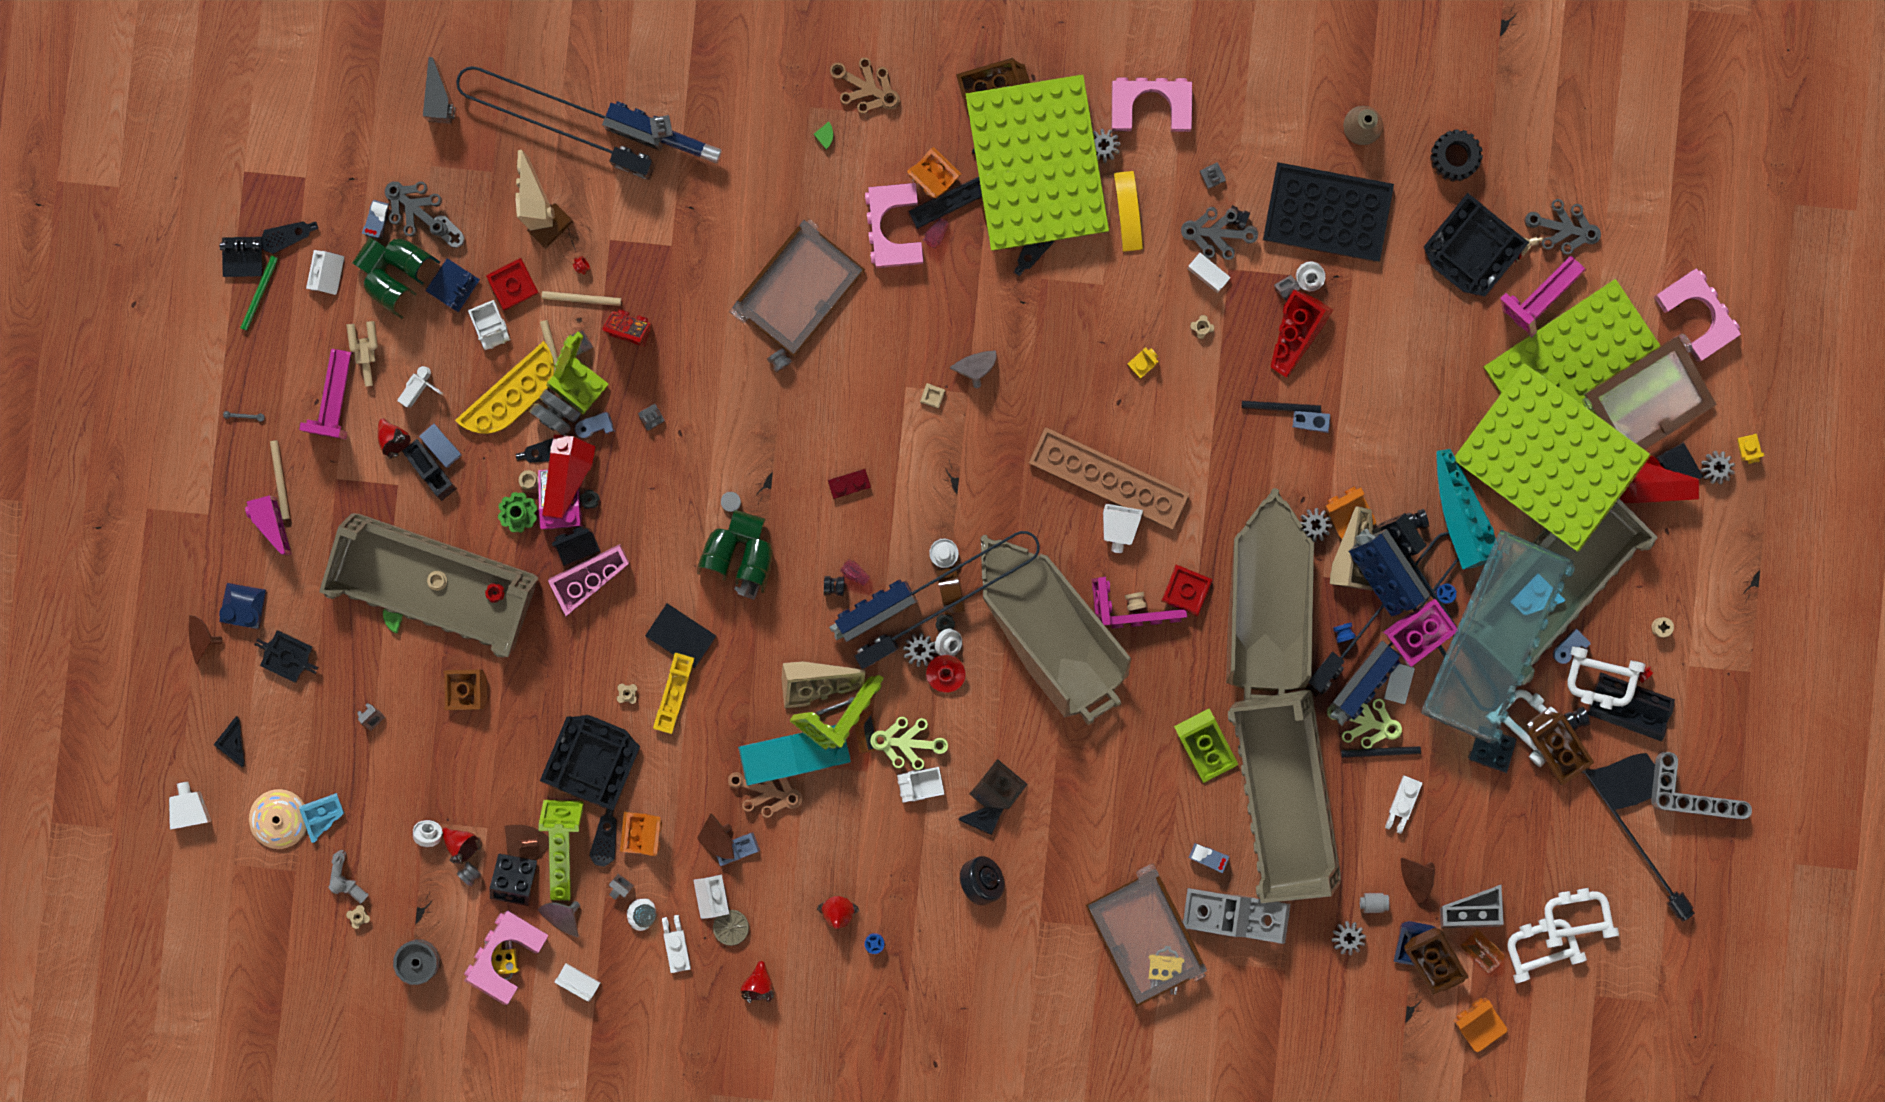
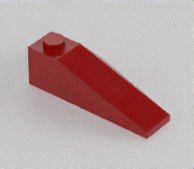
M1294 289L1283 308L1284 314L1282 323L1279 326L1278 331L1280 332L1277 344H1275L1270 367L1288 378L1326 324L1333 309L1318 299Z
M554 434L548 466L543 517L563 519L574 499V495L593 466L596 446L572 436Z
M1645 463L1619 499L1623 503L1700 499L1699 479L1664 469L1658 465Z

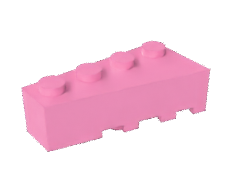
M621 544L549 578L548 582L565 616L570 614L589 596L627 566L629 560Z

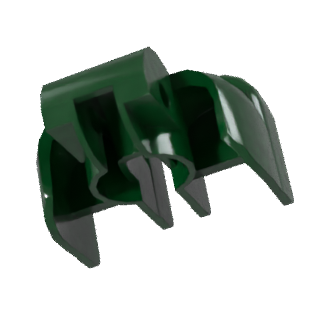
M369 237L352 264L368 274L363 283L366 293L384 308L403 319V316L394 310L397 300L406 291L415 296L417 293L388 275L385 269L388 265L395 266L421 285H424V282L417 278L420 266L428 258L440 264V261L404 239H393L384 247Z
M734 510L729 529L716 528L709 535L699 559L697 574H701L702 568L710 569L722 574L723 581H726L735 548L738 543L745 544V551L741 565L738 568L735 584L738 585L740 579L748 580L761 586V593H764L773 558L771 544L760 540L765 518Z

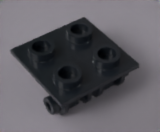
M222 237V243H220L219 247L222 250L223 277L262 276V237Z
M1684 442L1656 457L1664 469L1698 479L1703 477Z
M1479 725L1473 748L1468 758L1471 762L1482 764V766H1487L1507 774L1517 739Z

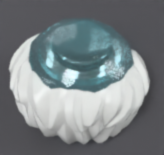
M637 899L629 905L627 919L632 928L643 931L655 922L657 914L654 903L649 899Z

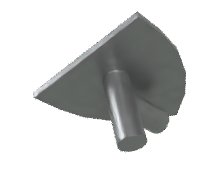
M996 350L965 357L952 365L950 369L971 378L973 387L979 388L981 387L980 379L990 372L995 365L997 359Z
M574 901L570 906L559 903H547L538 909L543 917L552 925L567 934L579 937L574 913L580 907L577 901Z

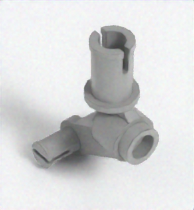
M339 850L333 855L331 879L328 887L335 894L339 892L350 894L361 904L369 894L356 885L355 880H347L345 876L341 875L346 852L342 853L344 850Z

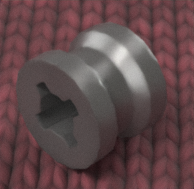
M784 348L767 358L768 362L773 364L775 372L780 371L792 362L790 358L786 357Z
M469 862L465 864L463 870H459L456 873L470 887L474 884V880L482 875Z

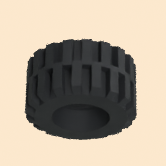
M1459 129L1446 132L1439 137L1431 149L1430 161L1432 160L1433 169L1435 168L1437 170L1436 173L1442 175V178L1445 180L1450 179V181L1454 182L1455 180L1463 181L1469 178L1479 168L1483 155H1481L1483 150L1482 146H1479V140H1475L1472 133L1468 134L1465 130L1459 131ZM1450 145H1459L1467 152V162L1463 166L1456 167L1447 161L1445 152Z

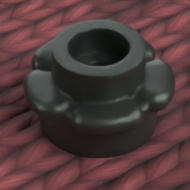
M586 490L584 494H581L580 502H582V506L585 509H594L598 506L600 498L593 490Z
M941 614L936 619V628L939 631L941 630V632L955 627V621H953V617L950 614Z

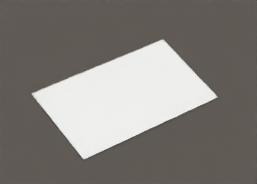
M1399 664L1390 675L1384 699L1405 704L1415 668Z

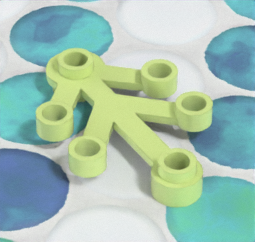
M1375 699L1372 706L1375 710H1378L1383 722L1376 721L1368 705L1363 703L1361 707L1364 708L1362 713L1365 717L1359 715L1355 720L1352 718L1349 720L1362 725L1351 731L1343 732L1342 740L1350 743L1355 737L1372 728L1381 730L1371 737H1363L1361 739V746L1368 749L1374 743L1384 738L1397 739L1402 733V727L1398 721L1391 720L1385 709L1384 701L1382 699ZM1377 701L1382 702V707L1379 709L1375 707ZM1328 707L1327 715L1331 718V709ZM1390 726L1395 727V732L1392 734L1388 731ZM1346 733H1350L1352 736L1348 741L1344 738ZM1365 739L1370 740L1369 746H1364L1363 741Z
M905 717L897 718L896 723L885 732L876 731L870 739L872 747L879 751L883 750L892 760V765L895 768L903 767L904 759L897 756L891 746H898L912 762V767L915 770L922 769L924 761L918 758L910 747L933 749L937 754H942L948 749V743L943 738H937L934 741L911 739L920 730L927 728L928 723L923 718L918 719L915 725L900 738H891V736L899 729H903L908 725V720ZM899 719L905 720L904 726H899ZM919 721L925 722L924 728L918 727ZM878 737H882L884 739L883 744L880 745L877 743ZM938 742H941L943 744V748L941 750H938L936 748V744ZM897 758L901 759L902 764L900 766L895 765V760ZM916 760L921 761L922 765L920 768L915 767L914 763Z

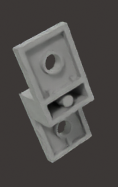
M1188 888L1183 923L1187 929L1285 944L1290 904L1282 902L1261 903L1258 898ZM1204 905L1208 909L1205 917L1201 914V908ZM1267 915L1272 919L1270 926L1265 924V917Z

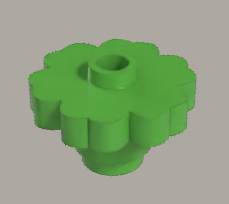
M514 492L510 498L504 497L498 506L502 511L498 514V519L501 521L502 526H509L511 532H523L525 527L532 528L538 519L536 514H534L537 512L538 506L535 504L534 499L527 498L525 493ZM517 509L522 511L520 516L515 515Z

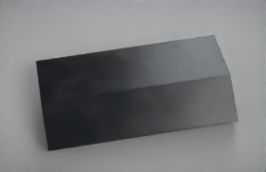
M1600 672L1593 692L1621 699L1626 695L1629 682ZM1636 685L1634 696L1627 705L1612 706V709L1600 707L1601 702L1593 701L1592 705L1589 704L1587 714L1662 742L1665 737L1667 722L1673 713L1675 699Z

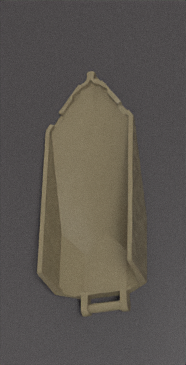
M1277 488L1271 490L1268 497L1262 501L1246 522L1242 531L1234 538L1227 628L1226 683L1244 689L1243 701L1269 696L1251 694V689L1278 691L1277 695L1284 694L1285 691L1306 688L1311 678L1314 543L1310 537H1307L1302 529V524L1287 501L1282 499Z
M983 535L980 539L981 552L1002 540L995 541L989 539L987 535ZM1008 542L981 556L983 586L1031 559L1035 554L1028 552L1026 548ZM1040 553V556L1037 555L1032 562L983 589L984 601L1027 671L1064 717L1080 714L1085 723L1090 725L1094 722V719L1109 709L1121 705V701L1114 690L1129 676L1131 658L1048 556ZM1106 696L1110 699L1090 713L1087 710Z

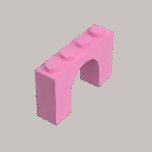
M1116 78V81H1112V131L1132 130V105L1138 96L1147 92L1158 93L1168 101L1171 109V132L1191 131L1192 82H1187L1186 78H1177L1176 81H1168L1167 78H1156V81H1148V78H1136V81H1128V78Z
M916 183L868 187L869 193H865L866 205L870 204L871 212H867L868 224H872V232H869V242L874 244V252H870L871 263H875L876 268L923 264L921 242L895 244L888 241L880 229L882 217L888 210L895 207L918 205Z
M1696 268L1655 295L1654 298L1664 313L1687 299L1700 300L1709 307L1712 315L1709 330L1687 345L1697 362H1700L1741 335V333L1739 332L1740 326L1729 317L1728 308L1718 301V294L1715 289L1709 287L1706 283L1707 278L1705 274Z
M509 911L499 914L495 921V924H497L495 930L489 931L485 938L486 945L484 948L480 947L474 956L477 960L473 966L469 965L464 973L466 976L465 982L503 1005L509 1003L518 987L500 977L494 971L491 963L494 948L503 941H514L536 954L540 951L548 937L547 934Z

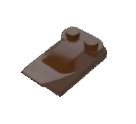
M1013 58L956 74L967 113L966 93L1030 83L1025 64H1021Z
M1546 709L1528 721L1529 736L1550 768L1552 776L1557 779L1560 785H1564L1594 764L1591 756L1562 713H1555Z
M1433 928L1411 938L1404 946L1407 955L1433 995L1450 989L1469 978L1441 929Z

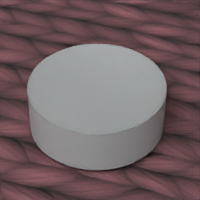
M727 492L721 498V505L726 511L733 512L740 507L741 499L738 494Z

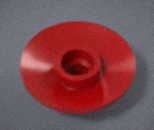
M950 655L935 657L930 661L926 670L928 683L935 690L945 693L959 689L966 677L963 663ZM943 669H949L950 672L944 673Z

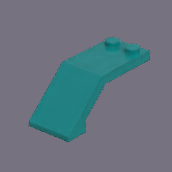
M804 732L738 747L747 786L851 762L846 740L841 748L836 746L835 749L828 747L825 750Z

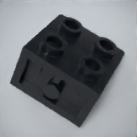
M581 526L573 530L574 534L569 536L568 534H562L555 537L552 546L556 547L563 566L601 551L591 528Z
M498 854L489 888L490 899L529 906L530 890L537 861Z

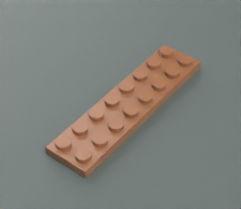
M1046 427L1029 461V464L1122 507L1143 510L1142 516L1172 530L1189 496L1188 492Z

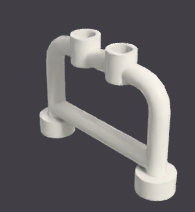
M1572 646L1570 654L1574 655L1567 686L1573 695L1581 697V702L1592 705L1593 701L1601 702L1600 707L1612 709V706H1624L1631 702L1639 674L1645 671L1646 664L1630 660L1629 668L1586 658L1587 649ZM1580 665L1629 676L1630 680L1626 695L1618 699L1577 688L1575 682Z
M1515 690L1494 712L1489 711L1485 717L1496 727L1503 721L1534 750L1529 758L1537 766L1541 767L1545 760L1530 736L1505 711L1517 698L1522 697L1541 713L1547 709L1542 705L1544 699L1537 693L1532 695L1526 690ZM1551 706L1548 708V710H1550V711H1552V712H1555V713H1558V712H1557L1554 708H1552Z
M1589 888L1579 889L1577 894L1570 895V891L1558 893L1559 897L1551 899L1545 906V918L1549 933V939L1546 940L1547 948L1562 946V937L1602 931L1603 938L1619 936L1618 928L1613 926L1609 902L1606 896L1600 892H1589ZM1593 899L1600 901L1604 922L1556 930L1552 912L1555 906Z
M1546 918L1539 920V925L1534 927L1531 926V923L1520 926V931L1513 934L1507 944L1516 972L1513 975L1515 983L1531 979L1528 973L1529 970L1568 957L1572 965L1586 961L1585 952L1580 953L1575 935L1567 936L1570 945L1569 949L1521 964L1515 946L1516 942L1520 939L1546 932L1548 928ZM1554 920L1555 927L1563 929L1572 928L1565 920Z

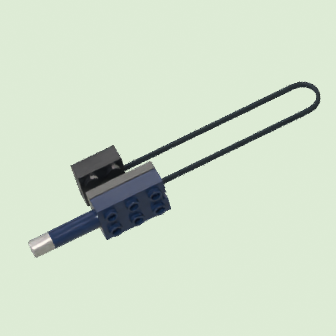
M466 67L457 76V89L464 97L612 154L609 162L613 167L650 180L655 167L650 156L639 153V155L633 154L632 149L622 145L620 148L615 147L612 151L469 96L460 88V77L468 70L481 71L603 118L602 125L605 130L661 151L663 144L716 164L719 162L722 154V149L673 130V136L653 139L650 117L646 115V112L636 108L634 111L629 110L628 105L618 101L616 104L610 103L606 116L479 67Z

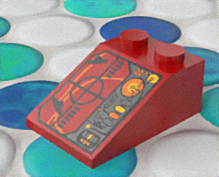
M618 309V312L612 311L602 331L608 336L645 347L652 326L648 322L649 319L637 315V318L630 317L629 312Z

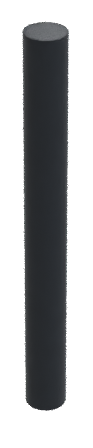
M1243 400L1241 403V408L1321 413V405Z
M1421 746L1341 750V758L1421 754Z

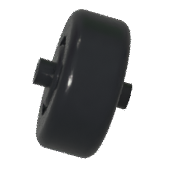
M978 856L967 861L961 868L960 884L964 894L971 902L985 906L1001 898L1005 888L1003 873L995 861L986 856Z

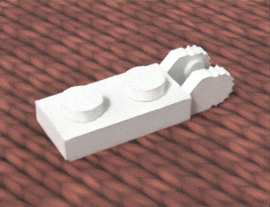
M1403 775L1389 810L1390 814L1385 828L1390 829L1392 827L1395 815L1402 817L1397 826V833H1402L1406 820L1409 819L1422 782Z
M679 915L674 916V924L677 929L674 932L669 931L667 917L662 918L663 935L671 973L690 970L687 945Z

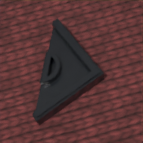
M236 716L214 743V746L238 765L244 767L245 759L240 718Z
M1003 800L959 817L958 820L992 835L1007 801Z

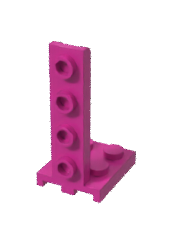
M1570 256L1522 304L1515 296L1512 295L1510 297L1505 293L1500 298L1503 312L1508 314L1532 338L1537 333L1535 320L1586 269Z
M331 349L318 421L307 420L306 423L301 422L299 430L346 440L347 432L341 430L342 426H339L352 352Z
M1106 577L1092 579L1095 615L1103 625H1111V629L1123 628V623H1131V627L1143 626V621H1150L1151 625L1162 624L1164 619H1170V623L1182 622V618L1187 617L1185 610L1110 617L1109 613H1112V603L1108 601L1107 594L1110 593V583L1106 581Z

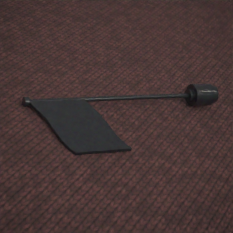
M1647 753L1629 756L1605 767L1592 770L1585 769L1581 773H1585L1670 894L1667 897L1669 901L1666 904L1677 919H1680L1682 922L1689 919L1695 914L1692 904L1683 892L1678 893V891H1675L1673 893L1616 812L1617 809L1634 806L1652 798L1655 764ZM1662 777L1661 784L1663 786H1666L1668 783L1665 780V778Z

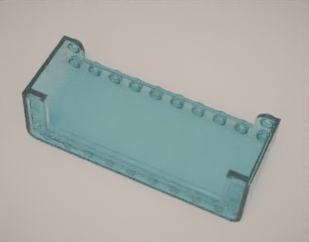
M1504 530L1499 532L1427 696L1421 714L1490 744L1500 741L1503 734L1500 724L1501 722L1505 723L1509 714L1506 710L1509 704L1512 705L1517 696L1514 693L1517 685L1521 686L1525 675H1523L1525 667L1529 668L1533 657L1530 655L1533 649H1537L1540 644L1541 638H1539L1541 630L1545 631L1549 623L1547 617L1549 612H1553L1556 607L1557 601H1555L1557 594H1561L1564 589L1565 583L1563 580L1568 576L1571 577L1575 570L1573 560Z

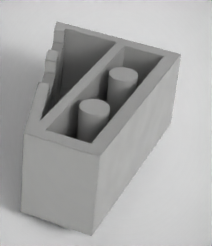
M1501 885L1442 906L1440 908L1441 928L1501 927L1503 925Z

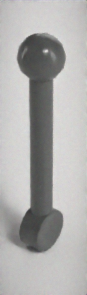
M229 411L223 413V417L226 419L230 417L257 419L258 421H264L265 416L261 413L258 415L235 414Z
M850 697L848 701L819 710L816 713L820 715L851 704L854 697Z

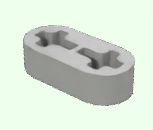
M442 215L435 217L434 220L446 221L445 224L448 230L442 238L453 248L463 246L465 242L464 234L447 217ZM438 224L435 226V231H438ZM450 232L456 236L460 234L459 243H451L453 239L449 235Z

